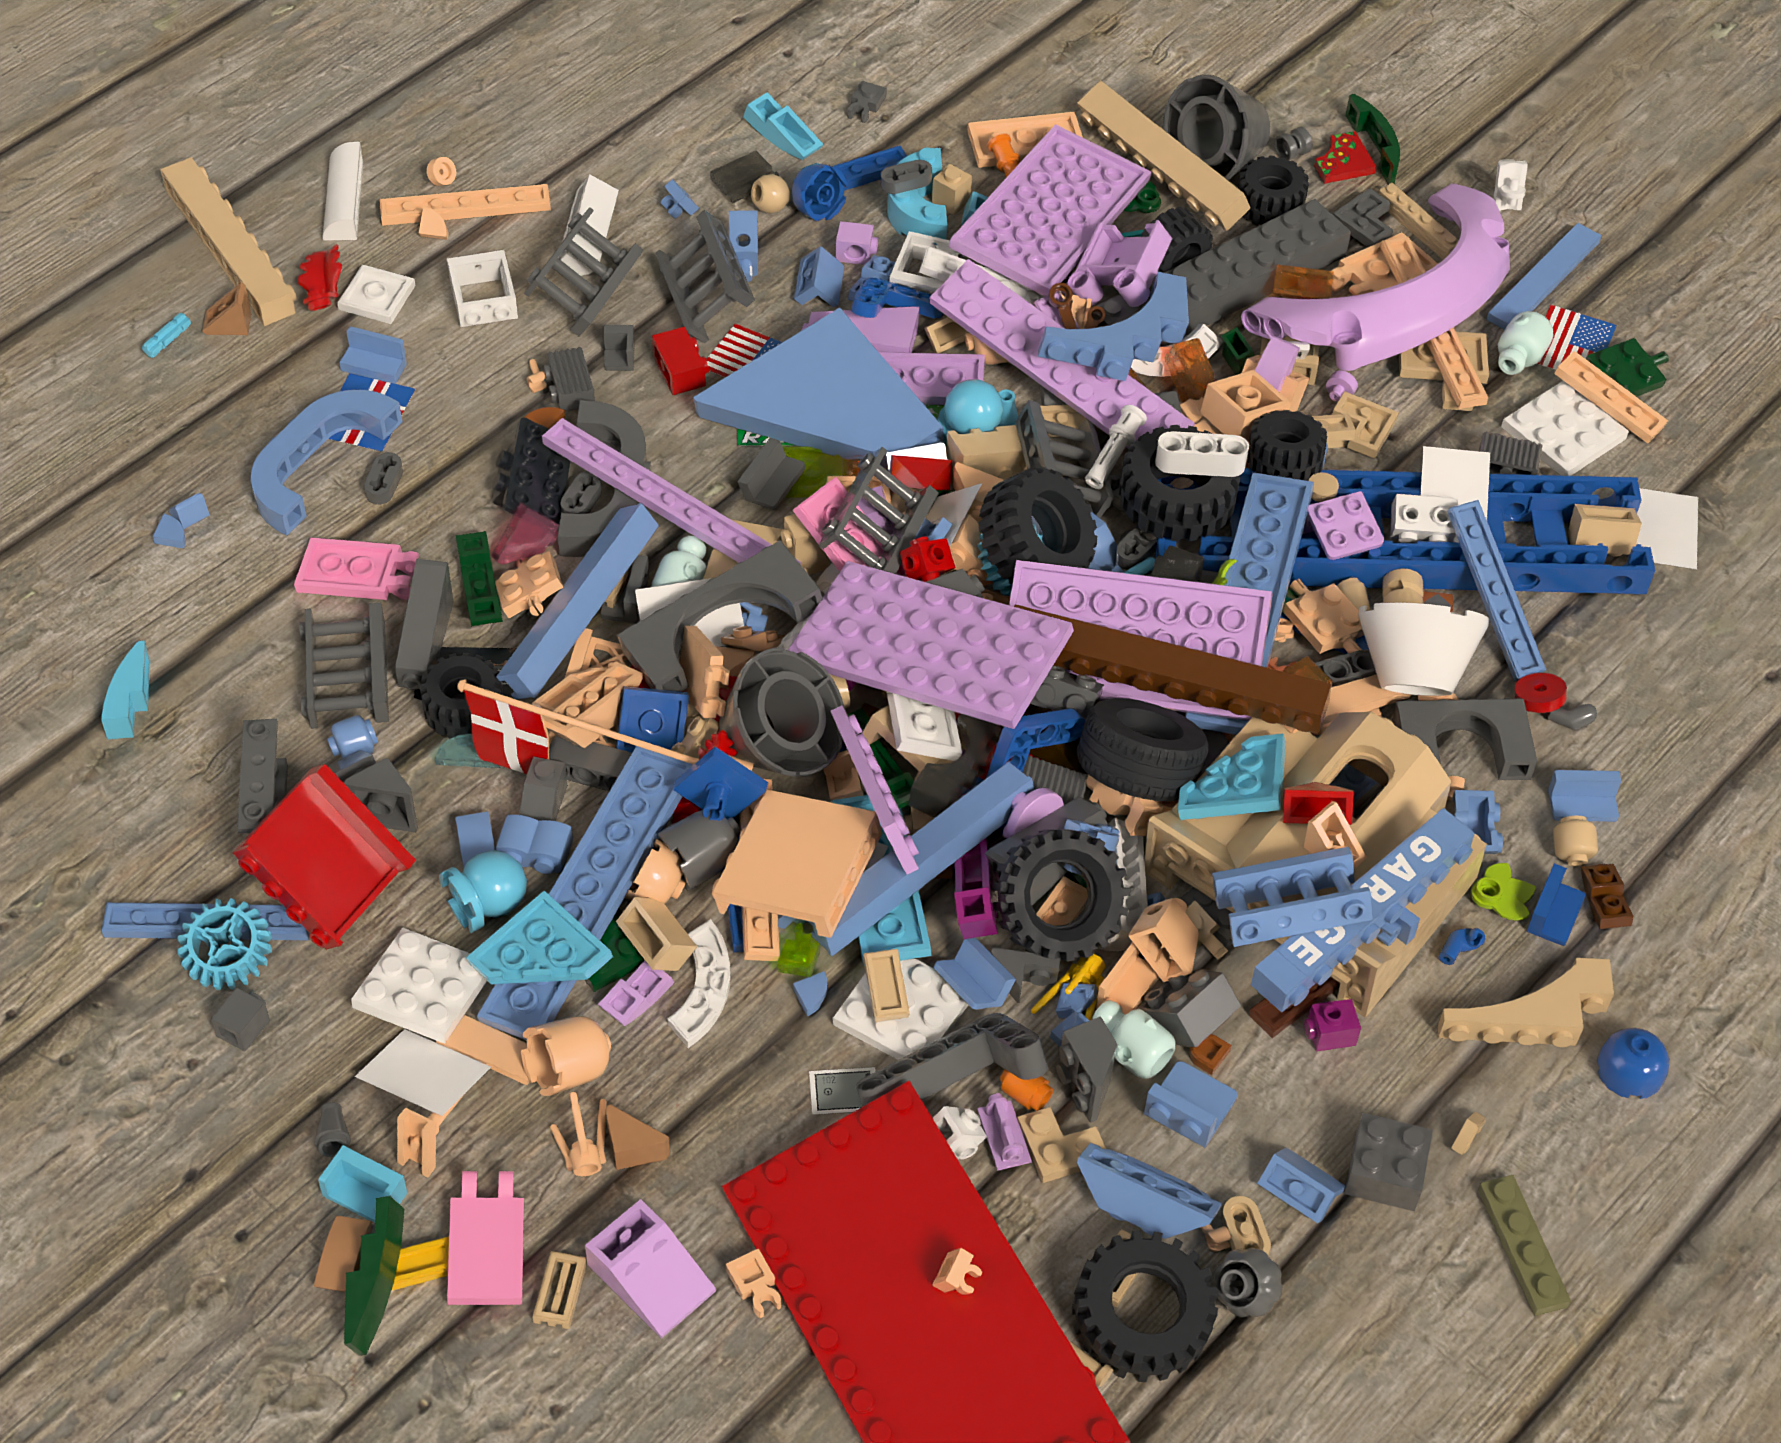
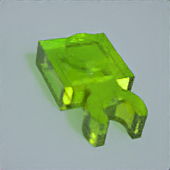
M798 923L794 929L795 940L786 939L777 961V968L779 973L811 977L820 955L819 942L812 937L811 933L803 934V924Z

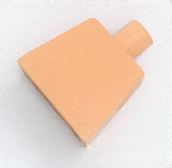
M1170 898L1146 907L1128 935L1163 982L1169 981V978L1191 974L1194 965L1199 933L1186 914L1187 904L1179 898Z

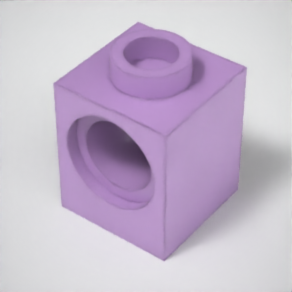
M840 221L836 239V259L839 262L865 265L871 259V254H877L878 237H873L874 225Z

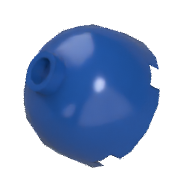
M819 163L808 165L800 170L793 180L791 188L793 202L796 208L810 219L819 221L825 218V220H830L840 212L845 204L846 196H843L844 187H847V181L844 174L836 167Z
M1640 1028L1621 1029L1610 1035L1600 1049L1597 1057L1598 1074L1606 1087L1621 1097L1629 1098L1630 1095L1641 1096L1640 1099L1648 1098L1657 1093L1664 1084L1668 1075L1670 1058L1662 1041L1648 1030Z

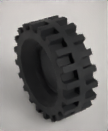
M1044 829L1039 830V833L1036 835L1023 837L1021 839L1022 844L1018 847H1011L1006 852L1010 857L1005 864H999L997 871L1001 872L999 883L993 882L992 890L998 891V902H994L993 906L995 911H1000L1002 920L999 921L1002 929L1008 930L1012 935L1010 940L1015 944L1023 946L1025 951L1054 960L1060 958V960L1074 961L1076 957L1087 958L1092 956V951L1096 948L1104 949L1109 944L1106 939L1110 934L1119 933L1122 927L1117 925L1121 915L1127 916L1129 908L1123 907L1124 896H1130V888H1126L1123 885L1122 878L1126 877L1127 873L1125 868L1118 867L1116 860L1119 858L1115 851L1107 850L1104 847L1105 842L1100 838H1093L1088 835L1089 833L1083 831ZM1064 862L1073 865L1082 873L1087 884L1088 898L1084 910L1075 920L1066 925L1054 926L1045 923L1036 915L1031 905L1030 889L1033 879L1042 868L1051 863Z
M1132 1231L1130 1239L1123 1240L1119 1234L1112 1237L1110 1245L1106 1248L1101 1244L1095 1249L1092 1259H1087L1074 1292L1075 1298L1072 1304V1315H1076L1074 1329L1076 1335H1083L1085 1339L1083 1348L1086 1353L1094 1351L1100 1357L1098 1363L1102 1366L1109 1363L1118 1368L1116 1375L1124 1379L1127 1372L1138 1374V1382H1147L1149 1375H1158L1159 1381L1168 1379L1170 1373L1174 1370H1177L1179 1374L1185 1371L1189 1363L1193 1359L1196 1361L1201 1355L1218 1316V1308L1215 1307L1218 1291L1217 1287L1210 1286L1209 1281L1212 1273L1209 1267L1201 1270L1197 1264L1200 1257L1199 1254L1194 1250L1189 1255L1185 1254L1180 1250L1183 1242L1177 1238L1174 1239L1172 1245L1162 1242L1163 1233L1154 1231L1152 1239L1142 1238L1141 1231ZM1145 1273L1155 1275L1167 1282L1176 1292L1180 1304L1179 1316L1174 1325L1164 1332L1147 1334L1136 1332L1123 1324L1115 1314L1112 1304L1113 1290L1119 1281L1131 1274Z

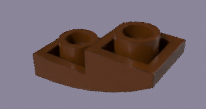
M1615 865L1581 866L1584 889L1599 929L1632 926L1634 916L1623 896L1624 883Z

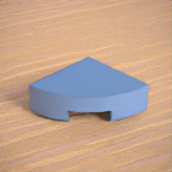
M163 514L153 535L154 543L184 549L186 538L183 526L174 517Z
M824 971L793 983V991L807 1016L815 1013L820 1008V1004L826 996L827 977Z
M1063 983L1056 1008L1058 1018H1067L1075 1011L1081 1013L1086 1010L1098 995L1097 986L1094 984H1078L1071 994H1066L1065 989L1069 983Z

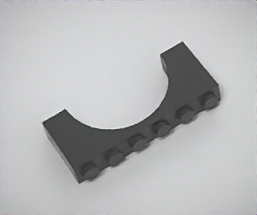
M779 540L773 545L763 548L759 553L747 560L736 564L723 574L710 579L692 592L684 594L675 602L655 611L644 620L629 626L617 636L624 655L637 671L643 673V680L650 689L681 692L689 687L683 668L680 665L684 626H694L704 616L716 609L743 602L763 603L774 606L789 614L798 623L812 615L823 599L818 585Z

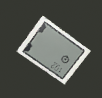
M875 1067L809 1071L812 1114L854 1112L861 1108L862 1104L856 1084L859 1080L874 1073Z

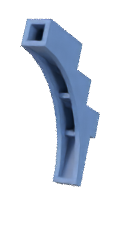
M1158 272L1150 292L1149 302L1142 310L1130 318L1113 325L1092 329H1063L1046 326L1038 348V357L1096 367L1097 376L1126 381L1133 360L1153 363L1161 341L1181 345L1189 324L1186 277Z

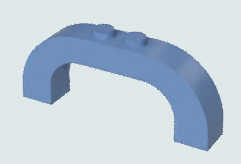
M345 390L316 400L296 418H293L276 437L269 441L268 445L256 457L252 466V489L258 511L266 523L287 536L307 515L302 496L283 486L286 479L327 439L338 432L362 430L385 440L402 423L399 402L374 391Z

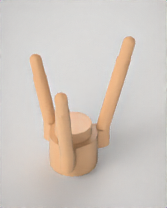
M571 1092V1107L578 1141L572 1144V1150H569L556 1124H552L550 1129L565 1158L567 1170H573L576 1176H589L599 1172L602 1168L601 1164L606 1163L604 1144L607 1102L605 1099H601L599 1103L597 1143L594 1145L592 1140L585 1137L576 1092Z

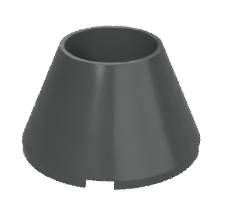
M1198 75L1184 80L1171 94L1165 108L1162 129L1226 180H1229L1244 165H1247L1248 161L1254 159L1266 147L1270 136V120L1265 107L1254 97L1220 77Z
M785 647L771 648L755 655L741 669L726 700L724 716H719L718 729L719 731L724 730L727 733L728 739L733 741V745L729 747L736 750L737 754L734 757L754 763L753 767L794 777L807 776L826 768L838 755L844 740L831 710L841 705L844 707L834 680L815 659L803 652L795 653L785 650ZM766 713L769 715L773 723L774 730L772 729L767 720Z

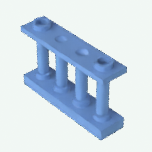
M1349 847L1212 873L1218 909L1233 907L1235 913L1229 914L1233 947L1373 920L1369 887L1354 890L1351 887V883H1355L1353 856ZM1336 887L1338 893L1318 896L1316 890ZM1302 893L1304 899L1284 903L1281 897ZM1267 900L1269 906L1251 910L1247 906L1249 903Z

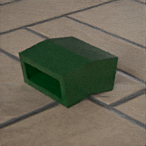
M1236 327L1221 335L1224 344L1222 356L1234 374L1238 375L1242 373L1246 360L1255 355L1244 336Z

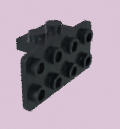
M523 417L517 424L514 442L506 451L502 450L497 457L496 466L498 467V473L491 485V488L494 490L492 503L539 527L556 532L560 525L562 513L561 499L566 491L570 460L543 444L542 435L549 428Z

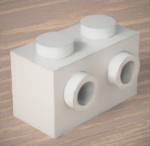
M1396 494L1391 508L1390 539H1399L1400 543L1411 544L1417 541L1453 542L1456 533L1447 511L1449 508L1458 505V499Z

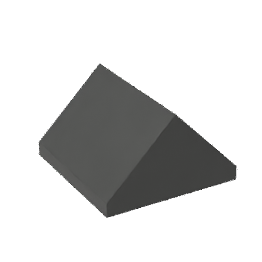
M388 758L345 780L344 784L386 828L417 832L418 825L411 788Z

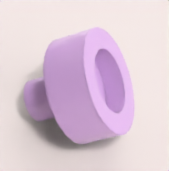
M1341 370L1333 372L1326 383V389L1333 401H1339L1344 391L1354 395L1358 388V383L1354 376Z

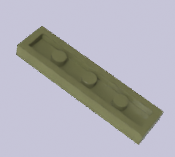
M1514 1175L1480 1183L1478 1192L1534 1316L1568 1308L1571 1299Z

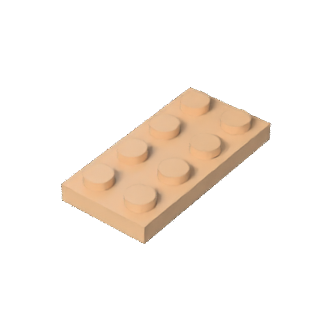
M1075 112L968 123V134L978 168L996 166L997 160L994 153L989 151L987 144L993 137L1000 134L1010 135V144L1014 152L1019 154L1020 162L1055 124L1083 138Z

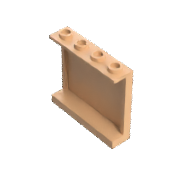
M766 789L761 801L757 802L754 807L753 816L748 826L742 829L738 845L734 852L729 854L726 867L720 879L718 878L714 882L712 896L715 899L719 913L725 914L729 904L811 921L815 923L819 936L831 938L882 835L876 812Z

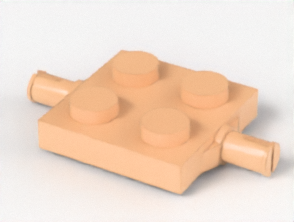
M549 551L542 555H535L530 559L522 556V562L518 558L516 561L518 568L506 571L495 581L502 609L508 618L529 608L532 615L538 616V610L540 613L543 612L542 601L563 588L555 559Z
M1300 579L1294 580L1291 583L1290 589L1299 598L1285 603L1283 613L1319 654L1337 648H1344L1347 653L1362 650L1355 643L1356 638L1364 636L1358 616L1359 610L1335 584L1316 591H1309Z

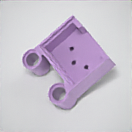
M1156 220V223L1146 224L1145 229L1149 233V237H1123L1115 225H1103L1099 222L1076 271L1069 277L1067 285L1072 289V293L1079 296V298L1092 299L1091 307L1102 299L1104 294L1101 288L1102 285H1114L1129 306H1139L1150 295L1149 288L1171 243V236L1159 220Z

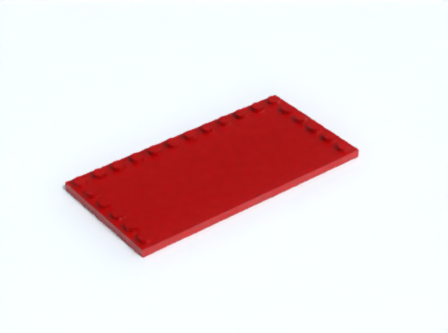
M910 1081L721 1186L754 1247L760 1250L773 1273L779 1292L863 1443H1130L1129 1438ZM962 1248L974 1255L970 1264L978 1266L982 1274L976 1278L968 1273L964 1276L965 1283L974 1288L973 1293L963 1295L956 1289L944 1293L934 1287L933 1282L947 1253Z

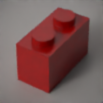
M685 326L652 335L653 357L672 395L706 387L705 374L709 373L707 360L704 356L700 357L697 341L694 336L690 337Z

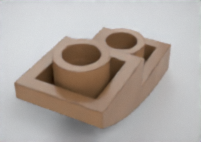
M741 626L734 628L732 634L721 637V643L732 648L763 652L771 648H777L786 635L777 634L776 630L755 631L752 630L751 626Z
M343 1216L335 1217L324 1245L314 1287L346 1292V1273L358 1271L361 1258V1235L371 1234L372 1221Z

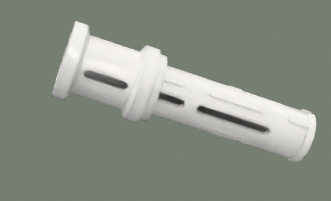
M1133 405L1123 406L1121 417L1117 424H1113L1109 429V440L1085 477L1088 485L1095 489L1103 487L1123 450L1135 441L1136 431L1139 426H1143L1147 421L1146 414L1141 409Z

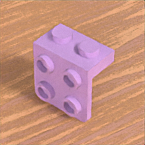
M1362 491L1309 505L1302 534L1315 531L1328 559L1336 560L1382 546L1384 537Z

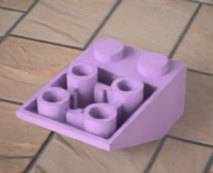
M641 1199L585 1245L587 1265L661 1339L716 1292L714 1285L667 1224Z

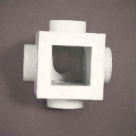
M944 1106L933 1117L957 1159L971 1157L978 1150L977 1146L987 1137L980 1126L981 1121L979 1117L970 1109Z

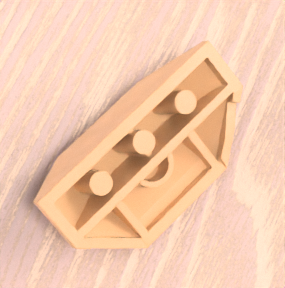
M617 661L607 664V667L591 668L573 673L532 702V705L609 730L619 722L623 686L638 688L643 679V673ZM543 716L545 727L549 731L582 748H586L601 736V734Z

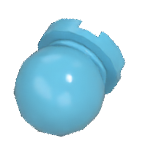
M968 379L956 384L946 396L945 406L937 417V420L943 426L945 446L947 445V431L955 430L957 434H969L971 429L979 428L981 432H991L998 426L1002 419L1003 405L1002 397L993 385L982 380Z
M496 850L475 855L466 863L462 873L457 868L451 867L439 875L441 887L448 885L453 896L452 899L447 901L463 928L469 926L470 933L484 927V916L497 918L509 914L520 904L527 888V878L521 864L510 854Z

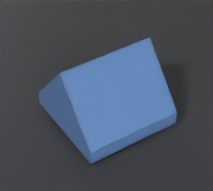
M197 493L170 508L169 511L170 515L181 523L183 529L210 515L202 493Z

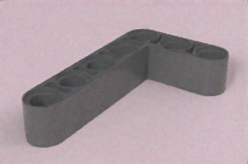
M993 1013L864 1077L856 1084V1089L862 1107L907 1081L911 1082L920 1099L923 1100L994 1062L1023 1080L1042 1076L1047 1072L1048 1064L1039 1036L1035 1032L1005 1014Z

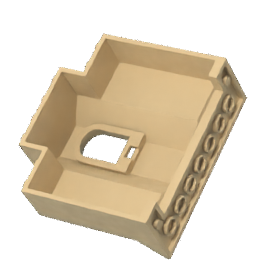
M1372 711L1339 713L1318 739L1311 732H1301L1298 730L1295 733H1290L1282 724H1270L1262 719L1252 717L1212 764L1225 755L1232 757L1242 749L1241 743L1250 737L1284 733L1286 750L1281 810L1180 820L1177 803L1171 811L1153 815L1149 819L1145 852V873L1170 890L1178 882V879L1181 878L1216 901L1212 873L1311 854L1304 848L1308 824L1283 823L1284 788L1311 782L1329 785L1345 765L1349 764L1385 787L1358 820L1352 817V825H1349L1367 856L1354 869L1356 882L1441 809L1445 808L1452 781L1430 748L1417 736L1404 732L1389 719L1380 717ZM1206 771L1201 775V777L1198 780L1207 775ZM1474 835L1471 844L1473 851L1463 864L1455 863L1441 883L1436 885L1433 882L1427 887V891L1420 901L1416 904L1410 902L1405 906V908L1420 918L1415 937L1407 945L1396 938L1390 946H1387L1376 937L1369 944L1363 942L1349 962L1344 965L1339 963L1333 968L1330 976L1340 982L1337 1000L1352 999L1356 1012L1365 1018L1477 879L1487 845L1478 835ZM1336 887L1316 890L1318 896L1338 893ZM1302 893L1281 897L1284 903L1304 899ZM1267 900L1249 903L1247 906L1251 910L1269 906ZM1233 907L1227 908L1231 912L1235 913ZM1291 936L1278 938L1274 940H1276L1280 944H1283Z

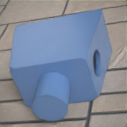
M729 211V238L747 282H750L752 276L758 275L757 211ZM739 236H748V241H739Z

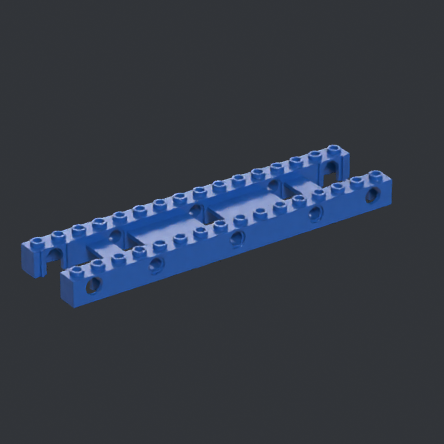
M1245 468L1244 472L1240 475L1234 512L1229 519L1231 537L1209 535L1204 538L1201 536L1199 551L1195 556H1178L1175 554L1176 541H1171V538L1168 537L1157 538L1155 551L1156 571L1165 569L1171 579L1191 582L1193 579L1199 580L1200 570L1219 572L1221 565L1229 560L1251 477L1256 471ZM1321 471L1333 475L1338 480L1339 488L1335 498L1362 491L1383 537L1382 518H1391L1392 502L1396 494L1421 496L1422 472ZM1489 474L1487 522L1515 591L1647 594L1655 573L1651 547H1642L1641 544H1636V546H1632L1628 560L1624 565L1611 566L1604 565L1609 550L1608 546H1603V543H1598L1597 546L1567 544L1564 523H1570L1575 504L1634 508L1637 513L1642 501L1637 477ZM1169 476L1158 479V481L1168 487L1178 489L1170 483L1180 477ZM1193 481L1191 486L1179 490H1191L1201 486ZM1603 487L1614 490L1611 496L1599 499V495H1591L1595 490ZM1311 498L1310 505L1319 503ZM1503 521L1532 522L1536 546H1516V544L1506 543ZM1315 531L1302 534L1289 582L1290 586L1294 580L1300 579L1305 586L1326 587L1331 584L1337 586L1349 578H1358L1359 582L1364 583L1365 588H1382L1383 578L1387 573L1396 569H1411L1422 576L1423 589L1478 590L1459 542L1417 541L1411 544L1393 543L1392 541L1384 540L1379 548L1330 560L1326 557Z

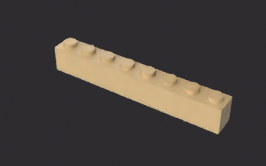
M1101 80L1077 102L1082 111L1080 116L1088 126L1092 127L1095 125L1098 128V132L1107 141L1110 139L1114 140L1116 147L1123 154L1130 153L1137 165L1150 169L1151 175L1159 183L1165 181L1175 196L1179 198L1182 195L1186 198L1187 204L1195 212L1201 210L1207 221L1214 227L1219 225L1228 231L1251 208L1242 191Z
M192 157L162 168L161 174L166 192L235 286L240 282L246 285L250 308L261 323L266 326L295 314L293 301L297 298L294 289L290 284L286 285L284 283L283 276L278 267H272L266 251L258 248L256 238L251 232L247 233L239 215L235 217L229 201L221 198L217 185L214 182H209L204 167H198Z

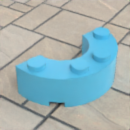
M927 147L905 157L898 164L913 160L929 162L932 165L931 183L928 186L898 194L888 193L887 214L892 227L900 235L903 233L907 235L910 231L947 240L946 205L934 204L923 198L932 193L933 178L942 171L941 148Z

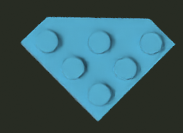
M1284 733L1248 738L1241 743L1242 749L1232 757L1225 755L1206 769L1207 775L1196 783L1190 780L1180 787L1178 803L1180 820L1281 810L1286 750Z
M543 891L466 958L469 964L490 984L587 980L613 956L610 949L548 893Z

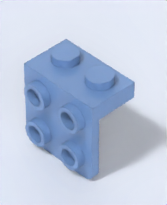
M1180 1061L1174 1065L1161 1086L1157 1083L1153 1084L1147 1094L1144 1114L1206 1148L1236 1102L1237 1092L1187 1063Z

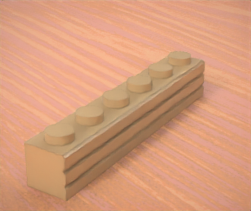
M1391 183L1379 190V195L1391 202L1388 213L1441 259L1444 260L1453 251L1459 240L1396 185Z

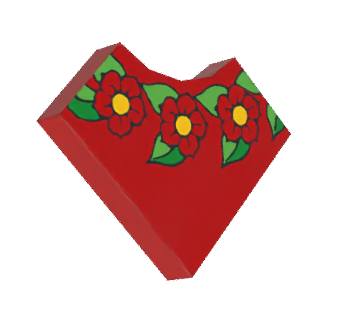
M1356 131L1330 136V151L1324 156L1316 158L1314 167L1324 184L1372 175L1376 171V165Z

